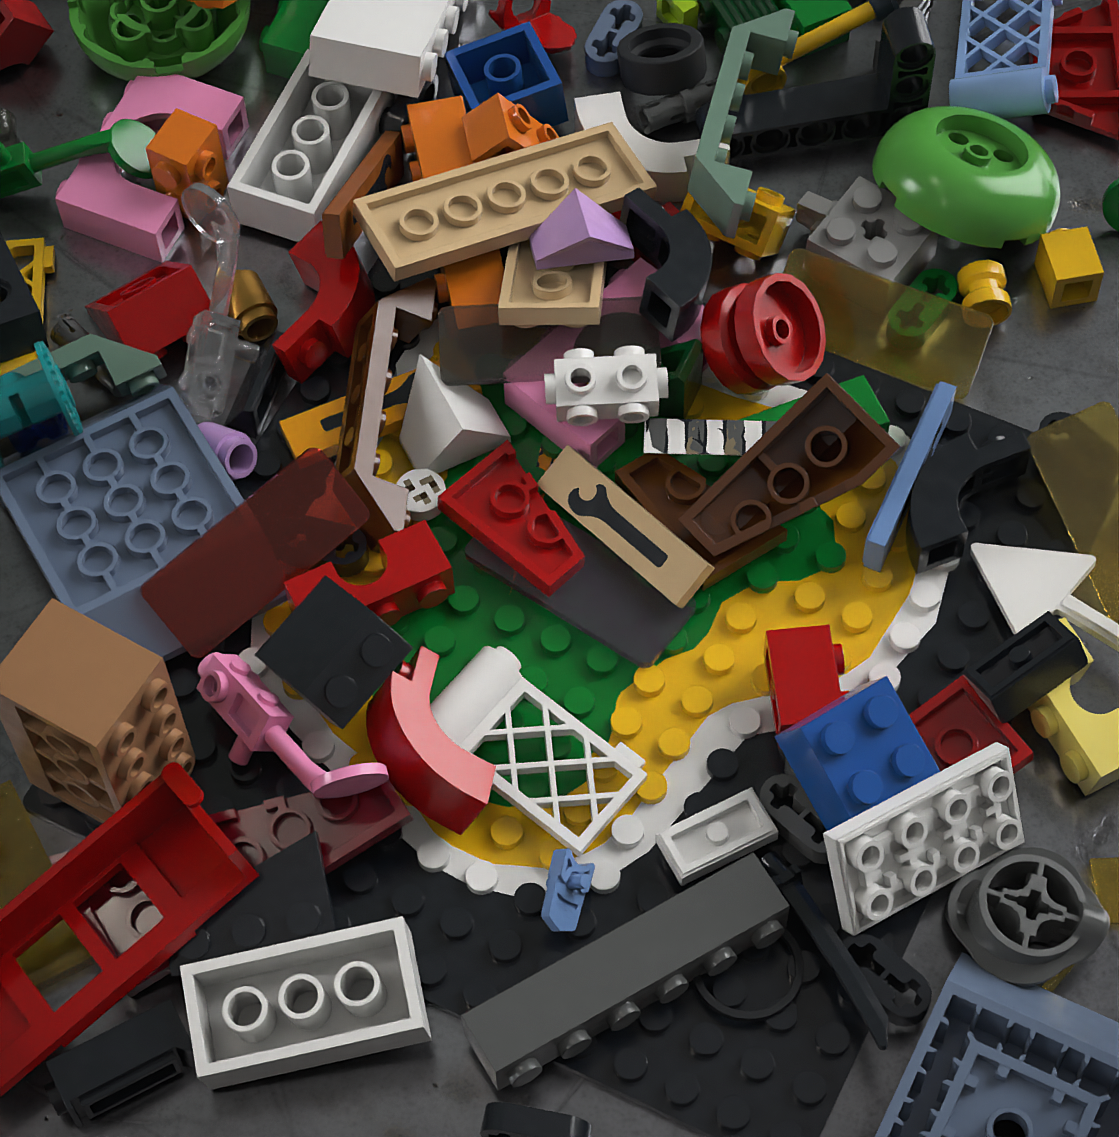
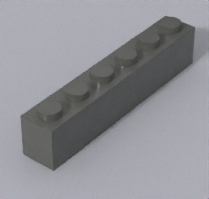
M753 852L462 1014L464 1035L498 1091L509 1084H512L513 1087L522 1086L532 1081L541 1073V1066L560 1055L563 1059H568L584 1051L591 1044V1038L604 1030L611 1028L612 1031H618L627 1027L640 1016L641 1009L659 1000L661 1003H668L676 999L688 989L689 982L696 976L708 973L709 976L720 974L737 960L736 955L754 945L757 949H762L777 941L785 932L783 927H787L790 905Z

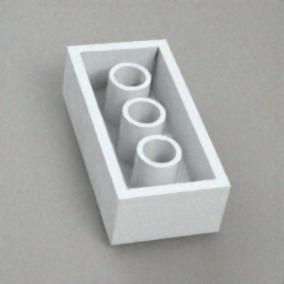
M307 49L227 186L234 222L299 242L314 226L322 221L324 210L382 135L379 132L381 115L384 109L391 107L395 101L394 93L309 76V49Z
M403 916L180 966L197 1078L210 1090L432 1040L412 935Z

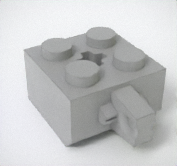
M861 176L855 180L839 201H831L807 191L797 203L795 215L797 222L811 230V235L807 239L804 267L814 280L885 318L935 255L939 234L908 218L894 206L897 198L893 193L879 188L878 185Z

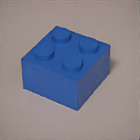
M530 21L445 53L444 58L454 96L462 95L466 114L496 93H499L513 104H521L530 116L543 125L549 124L551 127L569 121L562 82Z
M887 676L856 687L774 736L827 831L940 772Z

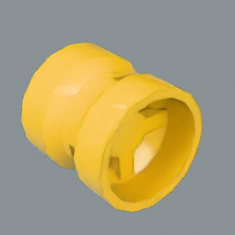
M978 260L960 269L956 279L958 290L965 297L961 306L965 322L971 326L983 328L995 326L1007 320L1011 315L1012 306L1009 294L1004 291L1007 279L1003 265L997 261Z

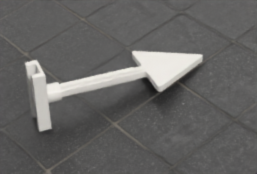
M973 543L971 545L970 554L1014 635L1044 613L1050 611L1053 615L1065 617L1069 622L1119 652V624L1071 595L1095 567V556Z

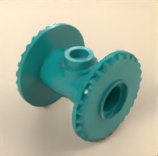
M38 341L34 343V347L42 365V370L28 376L17 372H10L0 377V439L61 413L64 414L75 437L84 432L80 417L75 408V401L58 364L55 363L45 343ZM0 452V469H1V468L5 467V465H4V461H3V458H2V455H1V452Z

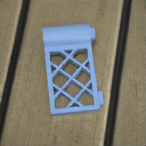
M962 0L955 78L951 79L949 83L950 106L973 108L1003 119L1049 114L1051 104L1058 103L1059 98L1055 74L1049 75L1054 6L1063 5V0H1034L1029 5L1020 0H997L984 12L974 7L975 1L981 0ZM1009 8L1018 12L1017 15L1005 24L996 20L998 16ZM1030 20L1040 25L1026 37L1017 32ZM985 27L994 31L993 34L981 43L972 39L974 35ZM1006 39L1016 44L1002 56L992 51ZM1027 52L1038 57V63L1020 66L1014 64ZM982 58L991 63L984 71L968 73V69Z

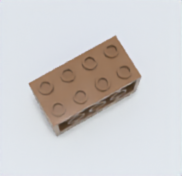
M52 598L0 664V720L29 782L95 820L104 823L155 780L167 764L171 762L179 763L190 776L194 768L196 756L163 657Z

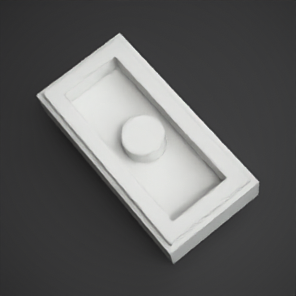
M751 787L656 833L655 841L680 885L683 886L777 840L779 831Z

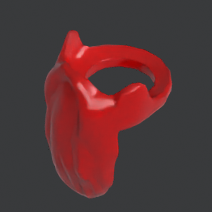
M499 0L497 9H490L488 12L490 18L502 31L530 21L544 50L549 54L571 50L577 39L574 27L565 23L561 17L550 13L551 0H534L533 7L529 11L520 13L517 16L512 11L513 0Z

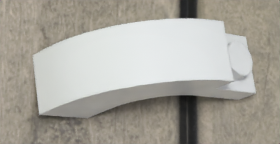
M620 91L574 98L576 132L613 122L657 185L654 201L679 202L685 200L687 185L689 184L700 139L667 143L643 136L629 123ZM720 143V148L728 149L724 164L729 165L730 147L727 144Z

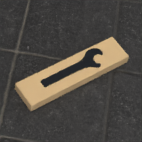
M569 445L563 449L537 482L545 493L672 603L682 609L715 569Z

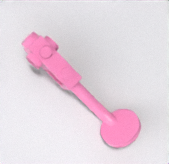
M219 652L209 654L200 662L198 675L201 679L196 689L201 693L203 699L211 704L238 735L228 754L229 759L234 763L244 766L248 764L254 751H274L316 798H339L358 794L378 787L389 779L387 767L382 763H362L329 772L324 771L311 761L286 733L294 716L280 702L279 697L272 693L260 680L259 676L251 670L249 664L236 654H222Z

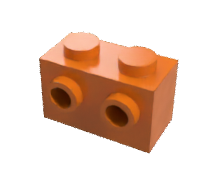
M496 93L461 117L471 159L474 163L559 138L556 131L549 124L543 125L530 116L521 104H513L499 93Z
M176 108L147 145L146 152L156 192L178 199L182 217L200 224L208 212L216 209L222 201L224 191L229 184L217 125Z

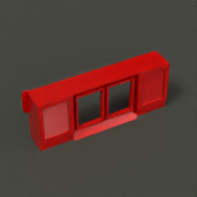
M171 762L167 764L155 780L0 909V1097L62 1045L65 1048L197 935L195 930L259 876L251 864L200 806L204 799V792L179 763ZM125 868L164 919L116 959L77 907ZM64 919L103 971L54 1011L19 964L17 958Z

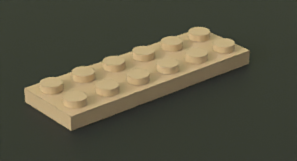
M609 122L354 199L352 214L395 282L528 240L531 234L575 188L611 214L622 210L625 194L637 188H641L648 196L655 200L657 185L613 122Z

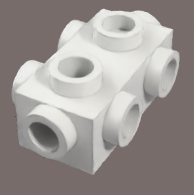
M623 346L614 351V356L594 357V352L589 349H571L564 353V359H554V373L544 374L546 405L556 404L557 422L567 421L570 425L574 426L592 425L599 419L619 418L624 423L644 422L649 417L658 416L659 398H668L667 367L657 368L656 354H645L644 348L640 346ZM589 382V384L584 387H577L573 384Z

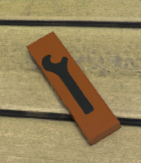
M385 130L322 213L324 247L327 258L344 259L363 232L352 214L353 200L394 188L403 177L401 132Z

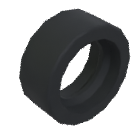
M659 23L645 26L630 32L620 40L617 47L621 81L624 87L633 93L647 96H665L679 93L698 84L705 77L707 71L704 39L700 31L689 25Z

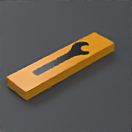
M462 351L433 362L482 395V388ZM416 369L392 378L390 386L384 395L382 410L386 412V422L378 438L401 430ZM346 396L279 421L281 432L299 469L337 455Z

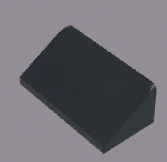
M277 331L254 355L225 421V427L242 432L251 438L256 439L259 436L286 374V370L272 346L283 332Z
M1047 611L962 673L995 717L1004 724L1088 664V659L1079 638L1050 611Z

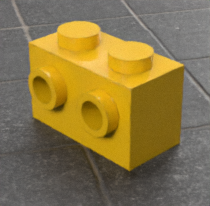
M758 187L757 192L748 188L747 191L757 193L750 221L739 220L734 239L725 237L689 192H687L680 212L687 209L700 223L709 240L719 241V239L735 245L734 251L750 259L760 260L762 257L779 253L796 209L783 204L785 197L778 192L764 187Z

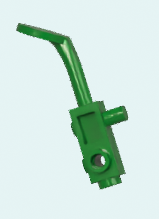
M121 119L115 122L108 130L35 153L30 150L24 141L5 147L0 141V199L41 186L42 170L97 154L109 153L116 164L127 173L142 179H152L153 176L146 147L156 133L139 121Z

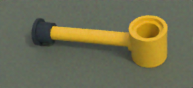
M867 0L866 3L798 37L792 59L782 58L778 76L750 69L748 80L738 79L737 82L746 84L744 95L783 89L787 81V75L782 66L873 19H876L877 22L885 19L891 12L899 9V5L896 0Z

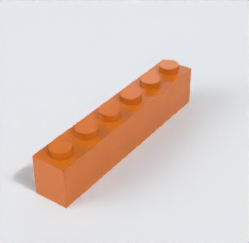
M462 95L407 105L409 124L401 125L400 128L405 154L414 152L416 160L409 162L412 182L474 163L471 159L461 118L466 114ZM493 250L440 267L441 273L434 274V280L437 281L436 292L439 303L448 302L450 312L443 313L447 341H457L459 352L462 351L466 359L518 350L517 327L515 325H499L498 304L504 276L500 250Z

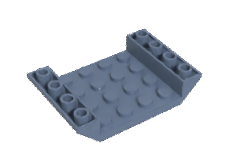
M160 384L156 389L147 394L133 397L82 421L84 432L76 437L69 427L3 459L5 467L0 469V503L3 509L7 508L58 601L163 657L164 662L287 601L283 583L286 579L260 524L173 386Z

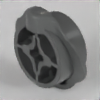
M1036 847L1012 850L1001 855L987 866L964 875L951 890L944 906L945 919L948 921L956 937L971 954L973 960L981 968L997 978L1020 987L1046 982L1067 967L1088 959L1099 948L1110 927L1108 912L1103 908L1094 892L1082 880L1076 868L1061 855ZM1005 884L1024 885L1019 890L1003 888L1001 892L993 890V888ZM1051 940L1062 943L1049 949L1029 948L1031 942L1035 941L1049 944Z

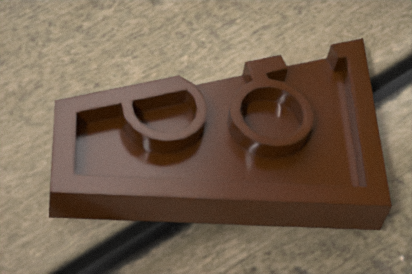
M645 453L615 471V483L715 568L700 586L703 591L787 540L788 530L779 525L714 557L678 520L710 488L706 484L705 477L672 456L659 453Z

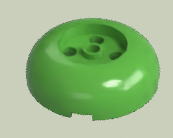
M188 0L67 1L71 29L83 52L102 70L128 82L135 80L137 76L155 77L173 74L195 79L210 72L226 60L236 49L246 31L251 7V0H238L224 9L202 8Z
M936 106L908 114L897 121L886 132L878 145L872 163L873 176L878 187L888 188L897 198L894 206L900 212L919 225L959 242L982 247L1002 248L1005 240L1019 239L1024 245H1028L1038 241L1041 234L1049 232L1058 213L1060 182L1054 164L1046 151L1021 128L1003 118L981 110L960 106Z

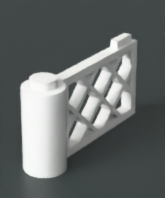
M484 646L430 704L432 714L442 731L455 744L471 754L485 741L507 740L509 764L494 765L496 769L491 788L580 857L647 780L648 774L642 770L646 761L622 742L615 748L524 679L519 672L521 669L520 661L508 649L502 646H498L496 649ZM525 698L541 710L543 726L512 728L511 711ZM549 717L559 725H550ZM505 719V729H496ZM573 735L583 743L584 758L554 760L551 737ZM544 737L547 761L516 763L513 739ZM591 750H592L593 752H595L597 755H599L600 757H594V758H592V756H591ZM614 767L629 779L619 792L596 793L593 769ZM586 769L588 794L558 796L555 772ZM548 772L550 797L528 798L519 791L518 774ZM510 775L511 784L501 776ZM597 804H607L598 814ZM590 805L592 823L577 837L561 824L559 807ZM542 808H552V816Z

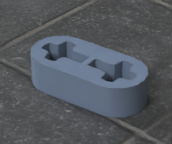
M615 0L604 8L584 46L585 65L590 73L599 77H611L620 73L617 56L619 42L630 32L643 27V12L637 3L631 0ZM623 22L619 30L615 29V24ZM611 46L612 53L608 52L605 54L607 48Z

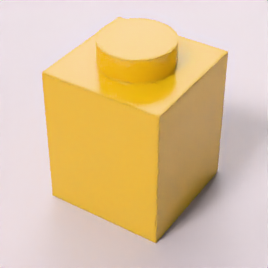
M1088 226L1074 229L1060 228L1050 233L1041 234L1034 264L1050 309L1097 301L1104 270Z

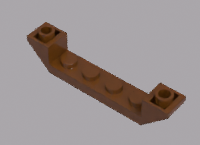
M431 278L421 280L378 300L356 324L332 492L355 527L365 534L370 550L380 553L378 540L409 527L411 519L410 511L406 510L409 489L375 477L380 465V454L376 453L378 437L382 433L386 422V412L382 410L384 395L392 380V370L388 369L390 353L397 339L410 343L423 329H429L438 312V303L434 301L437 281Z

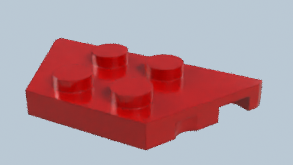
M1102 0L1101 5L1084 12L1080 7H1076L1064 12L1061 17L1053 19L1049 75L1055 74L1059 98L1058 103L1051 104L1050 112L1047 115L1119 141L1118 0ZM1035 24L1030 26L1028 35L1031 32H1033L1036 28H1038L1040 25ZM1028 52L1029 63H1038V57Z

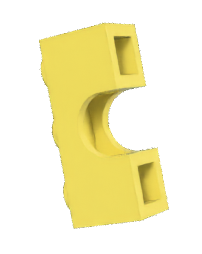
M1065 617L1059 619L1060 622H1062L1072 633H1074L1078 637V635L1076 634V632L1071 627V625ZM1080 640L1087 656L1088 664L1033 703L1028 709L1031 712V720L1036 731L1043 738H1048L1059 755L1060 765L1066 777L1071 782L1077 783L1083 794L1087 796L1119 779V708L1105 714H1094L1082 709L1074 701L1070 692V686L1079 682L1094 662V659Z

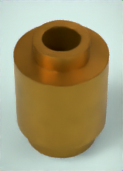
M238 269L227 273L216 287L215 297L234 332L243 336L249 342H256L267 338L278 326V310L260 277L253 270Z

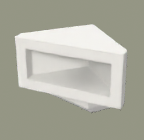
M421 354L419 355L399 436L400 444L414 469H428L438 474L498 448L507 439L511 442V436L488 398Z

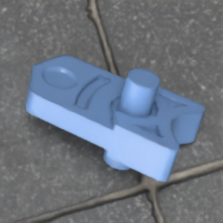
M570 848L553 851L546 881L547 890L541 917L551 931L556 932L575 931L586 892H589L595 870L594 863L578 864L574 860Z

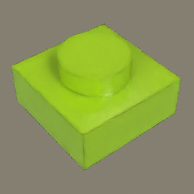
M657 0L656 16L663 23L689 25L698 30L700 7L697 0Z

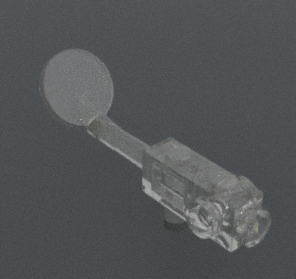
M193 183L183 191L181 196L184 211L193 225L202 234L216 242L217 248L216 274L209 310H203L193 318V323L188 331L186 340L189 345L185 367L178 382L179 397L196 424H200L202 422H214V418L224 413L234 358L254 364L259 356L260 347L259 345L238 339L241 321L228 317L238 259L240 232L238 218L230 204L216 190L203 183Z

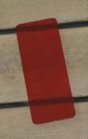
M308 448L141 585V596L191 656L195 658L204 657L284 591L283 582L307 572L365 524L370 516L369 510L326 454L319 448Z

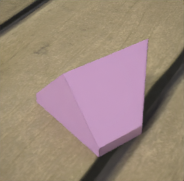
M576 188L529 237L536 270L634 258V248L626 225Z

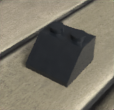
M324 575L254 656L330 723L343 729L388 678L391 672L410 653L413 647L372 610Z

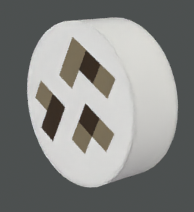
M414 469L405 473L398 480L396 485L409 489L406 510L410 511L411 520H430L441 513L438 510L437 501L438 496L446 490V487L440 475L428 469Z

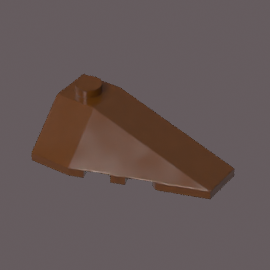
M826 373L678 520L716 557L863 485L901 446Z

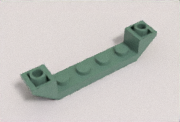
M786 8L732 27L695 156L687 190L722 234L732 239L735 238L739 220L750 221L757 193L747 191L753 171L724 164L728 149L720 148L719 146L720 143L730 145L737 117L728 113L729 110L739 112L746 84L738 83V79L747 81L750 69L778 76L782 58L792 59L799 32L790 30L795 13L791 9Z
M91 333L50 352L65 380H69L70 383L82 382L92 377L98 371L96 367L105 363L122 397L130 393L133 397L147 394L160 385L158 380L167 376L157 355ZM39 358L7 373L17 372L28 376L43 368Z

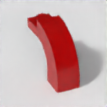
M322 221L314 226L288 251L304 284L318 291L317 297L309 309L272 344L288 376L301 384L335 351L347 358L351 356L356 324L375 304L373 285L354 246H352L344 259L327 258Z
M421 646L408 663L402 661L391 672L368 702L366 711L367 736L377 763L386 765L389 780L394 788L425 816L462 835L488 804L496 766L462 749L437 724L431 711L429 695L440 655Z

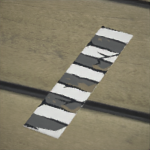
M649 418L645 421L644 453L743 456L777 421Z

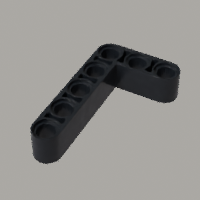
M903 7L891 12L884 19L875 74L743 95L739 112L729 110L728 113L737 117L729 145L730 161L884 136L903 117L915 111L928 108L936 49L923 12L916 7ZM711 101L700 106L694 116L700 139Z

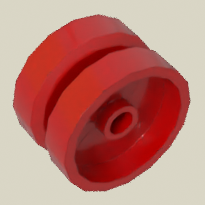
M774 273L758 278L750 283H741L724 288L713 294L703 309L700 331L702 349L708 365L720 383L736 394L752 395L770 390L775 386H787L805 381L816 374L823 361L826 345L824 319L816 299L807 286L791 274Z

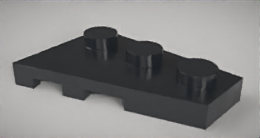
M316 831L312 832L253 867L259 876L195 930L197 935L168 959L171 977L181 976L180 966L337 931L318 833Z

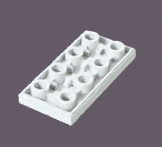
M995 742L823 833L843 930L855 936L1025 842L1009 747Z

